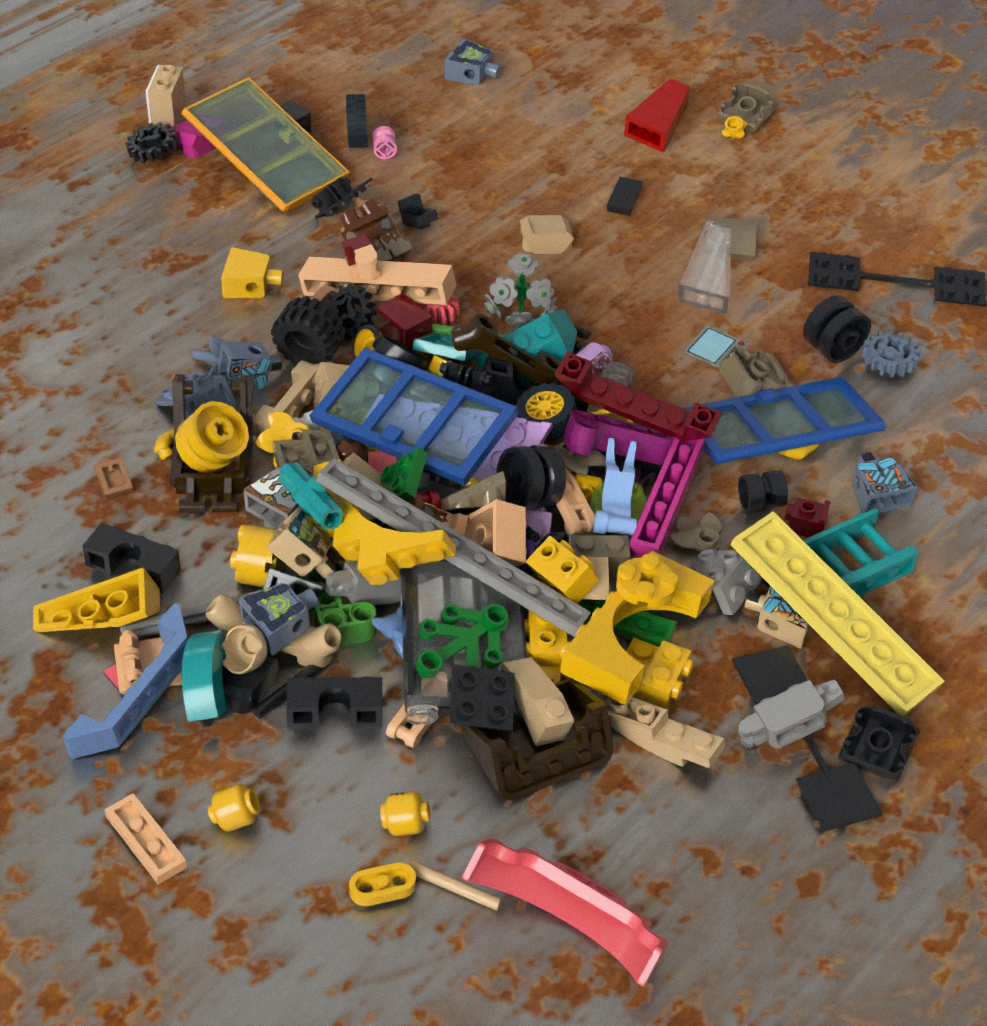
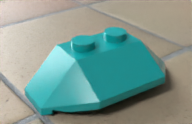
M562 309L546 313L502 338L532 356L543 350L561 363L566 352L573 354L577 330L565 310ZM483 351L474 357L480 370L483 368L486 356L488 357ZM521 374L518 375L523 381L531 384L530 379Z

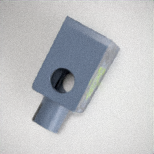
M463 39L445 59L444 79L480 85L487 76L498 79L502 67L493 63L494 53L491 49L468 39Z
M280 583L239 598L241 618L245 624L254 625L261 630L267 642L268 652L272 656L309 629L308 610L318 605V599L312 589L296 595L287 583Z

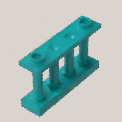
M876 508L865 513H859L854 518L803 540L818 556L825 560L859 597L913 573L919 556V551L913 545L902 550H896L877 531L875 526L879 511ZM866 535L886 557L880 560H873L855 542V539ZM843 545L863 567L856 571H850L831 550Z

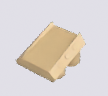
M527 215L520 220L523 250L534 254H562L572 249L574 237L569 220L564 216Z

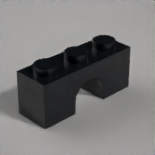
M102 522L82 546L86 566L112 575L120 565L135 563V570L144 567L159 587L161 594H164L181 571L179 550Z
M382 677L288 678L286 701L287 727H319L320 715L331 707H340L348 711L351 716V727H382Z

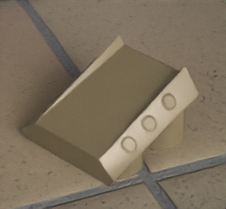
M737 83L731 88V98L722 102L716 116L724 122L729 117L738 116L747 122L745 130L750 132L757 131L778 107V103L768 90L749 83Z
M735 348L730 357L720 361L719 375H722L734 394L733 398L756 394V392L762 390L792 387L791 381L773 353L757 350L755 354H750L743 348Z
M503 471L440 499L441 510L481 508L496 499L505 501L506 480Z

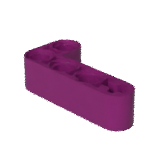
M580 410L571 411L563 437L566 447L580 455H591L593 449L607 452L608 438H614V454L627 457L630 443L634 441L637 442L634 459L657 465H663L674 440V437L649 427Z

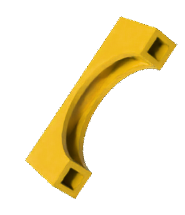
M651 551L649 554L656 555L660 562L669 566L678 576V583L672 600L666 605L653 608L647 607L648 603L638 601L637 605L625 600L618 591H611L602 608L597 607L594 610L587 625L582 624L579 627L572 642L567 641L564 644L559 656L562 659L560 673L623 705H626L640 688L645 665L635 660L621 647L615 637L613 628L624 618L637 612L648 610L675 611L697 618L709 604L715 580L654 551Z

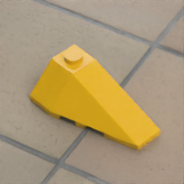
M143 567L33 606V630L35 632L120 627L160 612V589Z

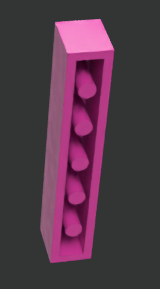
M674 438L630 540V559L642 558L644 554H649L651 551L663 555L702 460L705 439L682 441Z

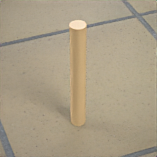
M412 859L408 863L414 869L416 876L493 910L498 911L501 907L503 898Z

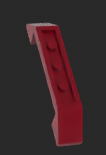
M566 352L555 372V377L580 400L682 441L710 438L722 412L696 402L692 410L688 411L592 373V361L570 352Z

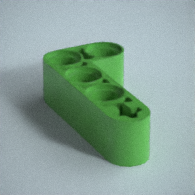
M314 569L303 577L324 585L326 583V579ZM325 590L317 598L318 605L310 609L316 628L331 623L339 629L342 635L340 647L369 641L377 633V629L372 624V619L376 618V608L369 602L362 601L343 605L340 596H331Z

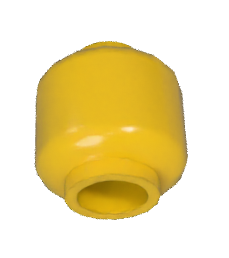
M235 784L217 790L212 796V805L208 806V814L212 823L218 824L226 832L253 824L256 814L260 812L257 794L252 788L248 789L244 784Z
M418 792L392 793L387 797L385 803H381L382 826L384 829H388L393 836L420 834L424 829L425 822L430 821L429 802H423Z

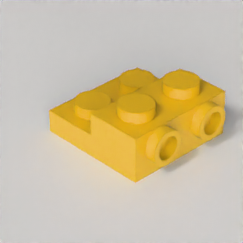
M633 637L626 652L635 660L645 665L641 686L633 697L667 709L673 698L676 700L679 698L683 688V677L688 678L694 665V660L690 659L692 650L664 640L660 647Z

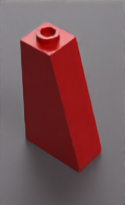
M673 79L665 82L626 116L624 136L664 152L687 107L690 86Z

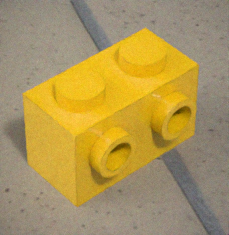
M549 536L525 562L544 583L578 604L599 581L593 572L595 566L584 555H581L579 558L574 555L575 550L566 541L561 540L557 542Z
M528 609V617L524 619L525 637H528V642H526L527 658L532 657L540 666L561 667L562 659L559 656L562 647L567 642V632Z

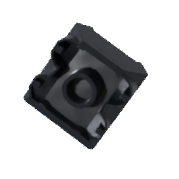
M267 657L262 666L245 674L231 673L224 665L222 666L225 700L230 702L232 711L246 714L263 701L275 683L280 659Z
M876 705L861 707L855 714L854 723L844 740L838 757L848 764L855 763L858 768L885 779L899 781L920 730L908 718Z

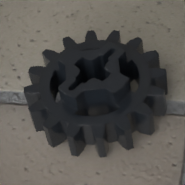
M159 122L157 125L150 123L149 127L140 126L138 130L132 131L134 135L127 136L128 141L125 142L130 158L133 157L136 162L141 159L142 163L149 160L153 163L156 158L163 160L166 155L172 154L171 150L177 149L176 144L179 143L174 127L171 128L170 124L163 126L162 122Z
M348 283L347 287L339 285V292L337 293L332 290L331 295L333 298L325 300L329 308L335 310L338 313L337 317L343 321L342 326L345 327L344 340L351 341L358 329L365 324L374 326L371 316L377 315V312L373 311L372 307L377 303L371 300L373 294L366 291V288L352 283Z

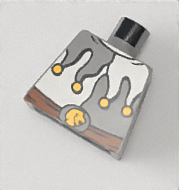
M276 468L244 489L245 510L276 528L299 507L291 497L292 494L278 480L281 468ZM303 468L310 477L313 476L309 470Z

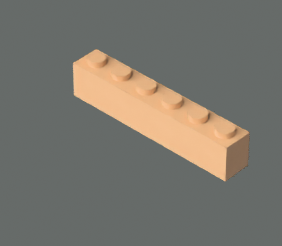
M309 257L298 274L304 296H313L324 284L339 290V285L347 287L348 283H352L356 286L360 285L366 288V291L372 293L371 300L388 301L399 294H404L415 303L447 305L457 286L452 265L378 261L381 275L374 280L365 281L359 277L356 264L349 266L346 259Z

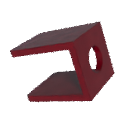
M399 294L377 306V311L390 321V323L379 328L378 331L410 349H413L414 340L432 333V316L404 294Z

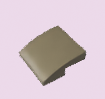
M707 216L705 256L754 261L756 253V220Z
M330 429L302 430L301 440L273 441V453L278 468L283 467L286 463L292 464L297 462L302 468L309 470L313 475L314 465L329 462L333 458L336 460L340 459Z

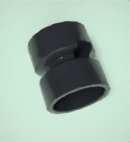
M781 470L763 472L761 477L758 473L741 475L739 477V499L745 511L761 510L765 505L768 508L786 506L788 487L786 478Z

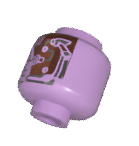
M591 342L576 354L592 361V373L602 377L613 367V354L609 347L604 344L600 345Z

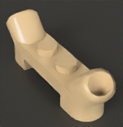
M302 360L291 371L292 386L274 408L264 404L253 420V436L258 437L263 431L271 427L268 420L269 413L281 411L288 413L292 418L299 417L301 410L305 405L308 406L313 398L319 364H311Z
M227 594L217 596L207 607L206 618L219 630L223 631L224 637L235 626L245 624L241 618L240 606ZM331 623L317 628L310 626L305 633L281 649L280 652L297 656V661L300 665H316L324 668L332 662L333 653L340 648L342 635L339 629Z

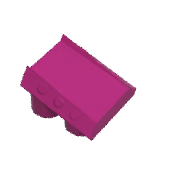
M197 117L218 138L226 135L229 127L225 123ZM188 120L173 126L179 141L176 146L182 147L183 154L187 157L203 156L217 149Z

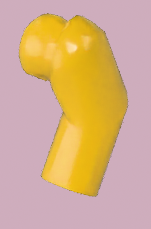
M174 428L160 435L155 442L154 452L155 454L158 453L161 460H166L173 455V449L170 446L174 444Z

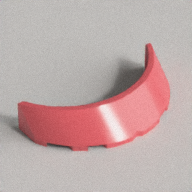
M486 839L479 843L462 876V879L467 882L491 887L523 899L572 925L612 954L629 971L636 983L644 987L669 945L666 938L658 936L650 930L652 922L647 917L629 909L626 906L627 902L614 892L559 861L550 862L531 849L522 847L515 850L505 846L498 839Z

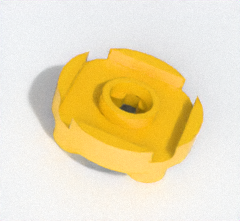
M644 554L642 558H633L619 565L616 576V589L625 600L635 605L638 604V601L648 603L647 607L653 608L669 603L674 596L678 583V576L663 562H660L659 558L654 554Z

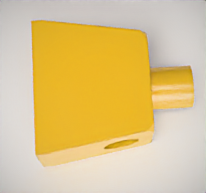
M231 247L221 277L223 298H262L266 295L268 284L283 285L284 271L271 269L270 256L267 254Z

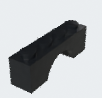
M486 356L482 370L488 371L494 377L492 385L497 386V389L489 394V396L515 406L517 399L523 395L524 391H528L533 386H539L523 381L516 374L513 362ZM559 380L553 382V383H556V385H563V386H565V385H564L562 382H560ZM572 393L577 410L587 412L589 403L580 400Z

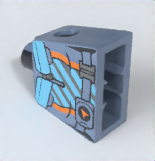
M221 342L217 375H224L231 392L232 380H240V375H247L248 377V374H254V391H257L267 386L269 372L282 369L281 357L278 354L269 356L265 347L260 342Z
M870 452L864 453L858 458L852 485L861 513L874 508L880 513L913 505L918 486L894 458L889 457L876 460Z

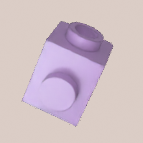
M534 507L526 510L527 525L540 535L539 541L535 543L537 548L542 537L550 533L552 513L547 512L546 508Z

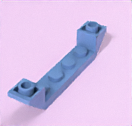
M174 603L167 612L162 614L157 623L162 643L165 644L161 652L151 664L146 666L136 683L127 689L117 706L108 712L103 723L81 714L74 724H71L66 729L62 739L69 757L76 759L120 747L182 670L183 654L189 638L180 604Z

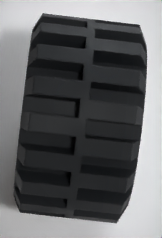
M303 296L302 299L299 297L294 298L293 301L286 305L274 322L271 335L273 336V344L277 345L276 349L278 352L282 353L286 360L292 361V364L297 365L302 360L311 364H319L320 362H328L332 359L344 341L345 327L342 326V319L337 317L338 313L335 310H331L328 304L325 302L323 304L316 298L311 300L309 297Z

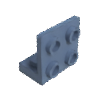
M195 372L185 376V380H193V394H186V419L202 404L210 401L223 402L232 407L237 404L224 375H212V373L198 375ZM171 386L161 392L162 396L155 400L158 406H173Z

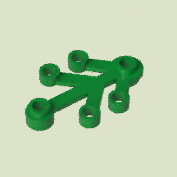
M447 604L440 614V618L445 624L437 623L432 619L422 621L418 630L419 636L422 639L430 641L436 636L455 639L437 652L424 650L420 653L415 667L421 677L433 678L437 676L443 663L464 648L465 666L480 668L478 666L479 638L487 633L488 649L482 657V662L489 669H495L500 665L503 659V654L500 651V633L505 631L509 624L508 613L503 606L490 604L481 611L459 608L454 604ZM446 612L454 614L455 617L447 615ZM458 620L476 623L471 628L454 625ZM425 627L432 629L433 632L426 631ZM488 656H494L497 660H491Z

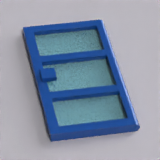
M364 348L309 416L312 423L399 459L405 453L409 454L420 447L428 453L423 469L466 486L518 416L520 409L517 406L371 349Z
M843 377L777 390H762L756 392V394L701 404L722 412L711 437L706 438L704 444V451L715 465L884 431L886 429L884 420ZM693 406L684 407L683 409L691 411Z

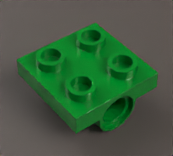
M418 447L409 454L405 453L392 466H386L380 475V486L407 502L415 498L428 453Z

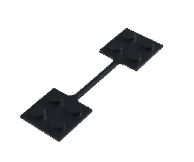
M810 252L808 285L859 291V279L933 287L934 301L986 306L985 272L952 269L950 267H934V279H914L865 273L860 270V257Z
M788 645L732 659L755 705L767 697H774L787 691L792 685L808 681ZM810 734L803 737L820 770L817 773L796 778V781L823 832L883 815L855 763L836 768L828 767Z

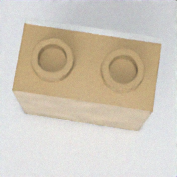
M157 65L146 89L149 124L157 125L159 122H162L163 126L170 124V127H173L180 123L183 116L182 111L186 108L183 67Z

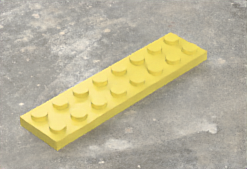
M773 511L732 540L730 545L897 714L905 716L944 683V680Z

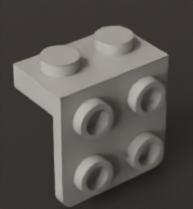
M704 550L689 567L715 580L712 591L723 615H734L747 599L749 592H753L762 581L761 575L736 550Z

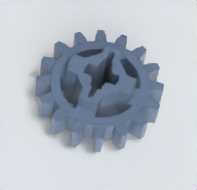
M889 330L888 334L878 331L877 336L870 334L869 339H865L862 357L865 358L864 364H872L870 370L879 369L880 375H884L887 372L891 377H894L895 373L903 377L905 371L913 373V369L918 367L921 350L917 349L918 343H911L912 337L903 338L902 332L894 335L892 330Z

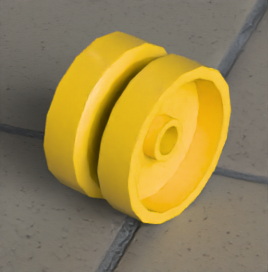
M216 401L204 403L197 408L178 427L175 436L176 449L181 459L190 468L209 474L219 472L228 466L231 461L236 459L246 449L249 440L248 426L242 415L232 406Z

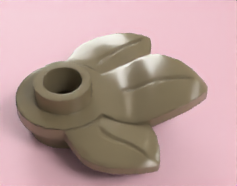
M565 442L553 446L560 453L567 469L575 473L587 475L588 466H606L605 456L595 449L592 450L591 455H580L570 451L566 447Z
M713 513L705 514L700 523L683 516H678L676 523L677 532L670 535L673 543L682 548L695 549L700 553L707 549H720L721 538L719 535L722 532V524Z

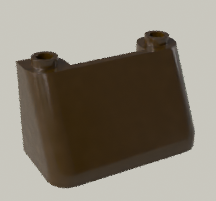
M568 678L555 684L563 694L574 719L572 727L562 741L535 746L526 722L519 720L513 722V732L461 726L464 738L494 789L503 798L512 800L600 767L611 759L614 746L607 704L581 683Z

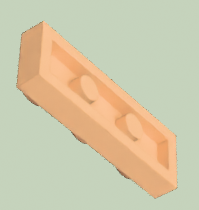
M134 793L105 809L106 818L158 885L187 868L186 859Z

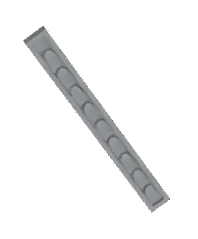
M335 458L319 472L316 482L399 532L422 533L443 529L456 545V556L445 558L447 561L575 637L579 627L587 621L591 613L590 611Z

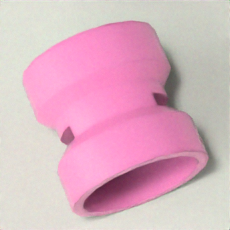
M387 126L376 128L372 133L374 154L380 159H390L397 152L395 132Z

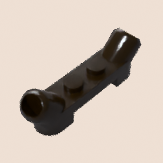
M476 314L468 324L455 325L452 328L453 346L458 352L480 349L488 357L513 362L516 374L527 377L533 385L550 384L557 379L555 372L560 363L553 356L543 350L532 356L499 336L497 322L483 314Z

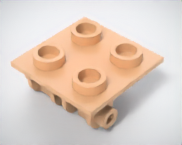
M126 630L122 633V636L119 638L120 644H114L120 694L125 693L128 688L132 687L140 678L146 666L151 664L159 655L162 647L165 645L162 643L161 638L138 641V637L133 631ZM181 671L168 687L182 685Z

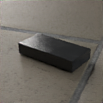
M619 176L607 203V211L630 216L642 189L643 181Z

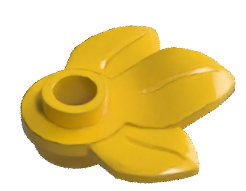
M272 412L268 414L271 427L258 436L256 445L264 451L273 453V441L294 440L292 437L294 432L302 433V430H310V428L302 422H295L286 412ZM274 457V466L277 467L276 460Z

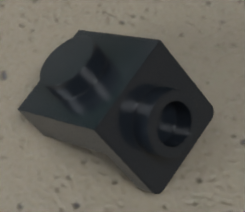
M415 193L397 202L404 225L414 226L416 229H424L430 226V222L439 219L436 209L423 207L420 194Z

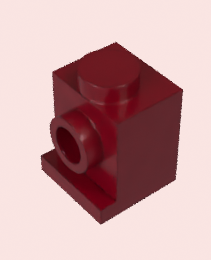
M796 497L794 504L788 503L784 519L789 520L788 526L797 535L809 538L824 531L831 501L825 500V503L822 504Z

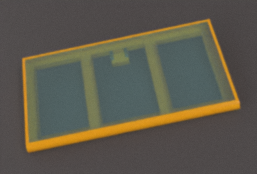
M249 77L184 108L182 111V115L283 213H287L313 199L315 194H318L329 184L336 181L337 178L347 177L349 179L350 172Z

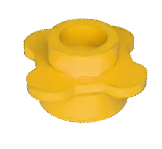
M738 116L729 117L725 121V129L722 130V135L738 139L744 137V128L747 127V122Z

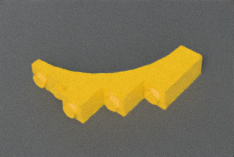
M329 462L314 465L313 476L316 479L319 472ZM325 486L323 487L331 495L330 498L344 512L342 523L335 530H324L309 515L328 538L333 537V547L346 561L358 560L359 572L371 585H382L386 582L398 580L400 569L411 568L415 565L441 561L442 559L456 556V545L443 529L418 533L399 532L380 527L363 517L358 507Z

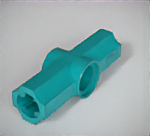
M297 462L292 464L286 463L280 469V476L278 477L280 483L292 494L291 497L308 516L311 515L324 530H335L342 523L344 512L330 498L331 495L326 489L316 482L314 476L310 477Z

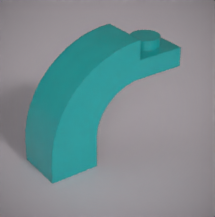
M222 630L192 634L186 643L182 661V689L188 722L218 718L227 710L222 682V661L226 654L225 650L221 647L226 637L223 636Z

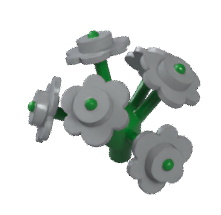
M516 254L514 259L508 261V267L514 269V273L520 275V277L516 281L512 278H497L496 283L490 286V293L495 296L494 301L486 294L484 297L487 302L484 303L486 312H489L491 316L496 314L500 320L502 315L497 307L502 304L509 307L514 303V298L518 299V312H513L511 316L505 318V322L512 329H518L535 320L532 318L531 313L524 312V300L528 298L531 300L532 306L543 308L544 312L541 314L543 316L546 313L556 311L558 307L555 303L558 298L555 297L551 302L550 297L554 295V289L551 288L549 279L534 280L530 286V283L525 279V275H533L539 264L535 261V257L532 254Z

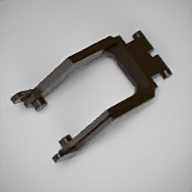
M185 374L175 375L172 381L174 446L170 485L176 489V494H187L186 500L179 501L180 512H205L206 506H212V512H238V501H232L233 494H244V489L251 485L254 445V374H248V377L247 375H240V380H232V395H240V414L248 426L249 440L246 449L240 454L239 468L231 474H190L185 470V462L181 459L176 449L175 436L178 427L186 420V394H193V380H185Z

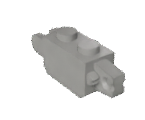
M358 560L345 561L343 570L327 574L325 590L331 596H347L351 603L365 601L374 606L401 601V569L398 580L386 582L382 585H371L358 570ZM417 575V585H423L427 582L426 576Z
M835 679L816 686L810 680L792 685L787 691L774 697L763 699L759 704L753 706L754 714L739 721L738 733L741 738L740 742L746 748H751L754 745L758 746L768 741L771 747L780 749L825 727L827 722L826 712L844 701V693Z

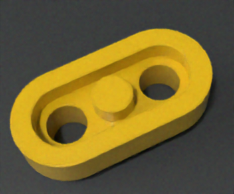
M402 862L358 871L349 881L350 898L360 906H371L406 898L416 888V873L410 865ZM397 882H401L404 885L396 886L394 884ZM363 890H370L371 892H369V893H363V892H361V891H363Z

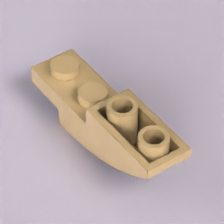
M609 697L604 702L607 704L609 722L612 728L638 746L683 767L687 761H691L711 768L725 748V738L669 719L667 709L633 697L626 705Z

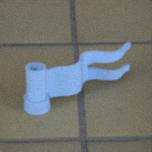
M608 438L602 511L596 510L593 533L605 535L606 532L632 536L635 531L637 519L630 517L631 496L635 478L634 458L637 442L631 441L623 470L620 472L619 467L615 463L614 438Z

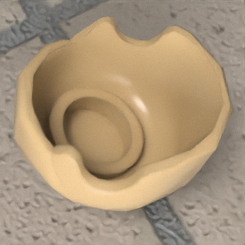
M240 624L228 631L225 641L221 644L226 654L222 664L234 674L249 673L262 666L267 658L268 647L265 636L254 625Z

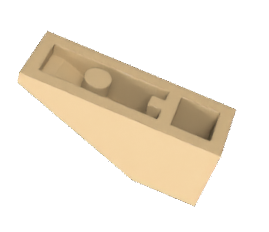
M532 657L503 663L502 668L504 671L515 673L514 696L535 746L564 740L574 723V719L560 690Z

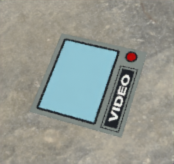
M707 325L683 352L719 368L720 361L730 357L735 348L746 350L750 344Z

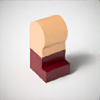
M366 234L341 242L347 264L349 266L356 264L359 277L362 280H374L381 275L377 253Z

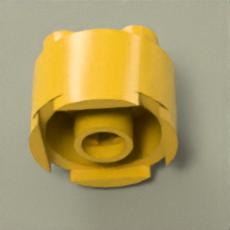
M243 524L240 526L238 531V551L233 550L230 558V568L236 569V582L263 587L265 586L269 568L274 567L284 571L285 563L266 548L277 529Z

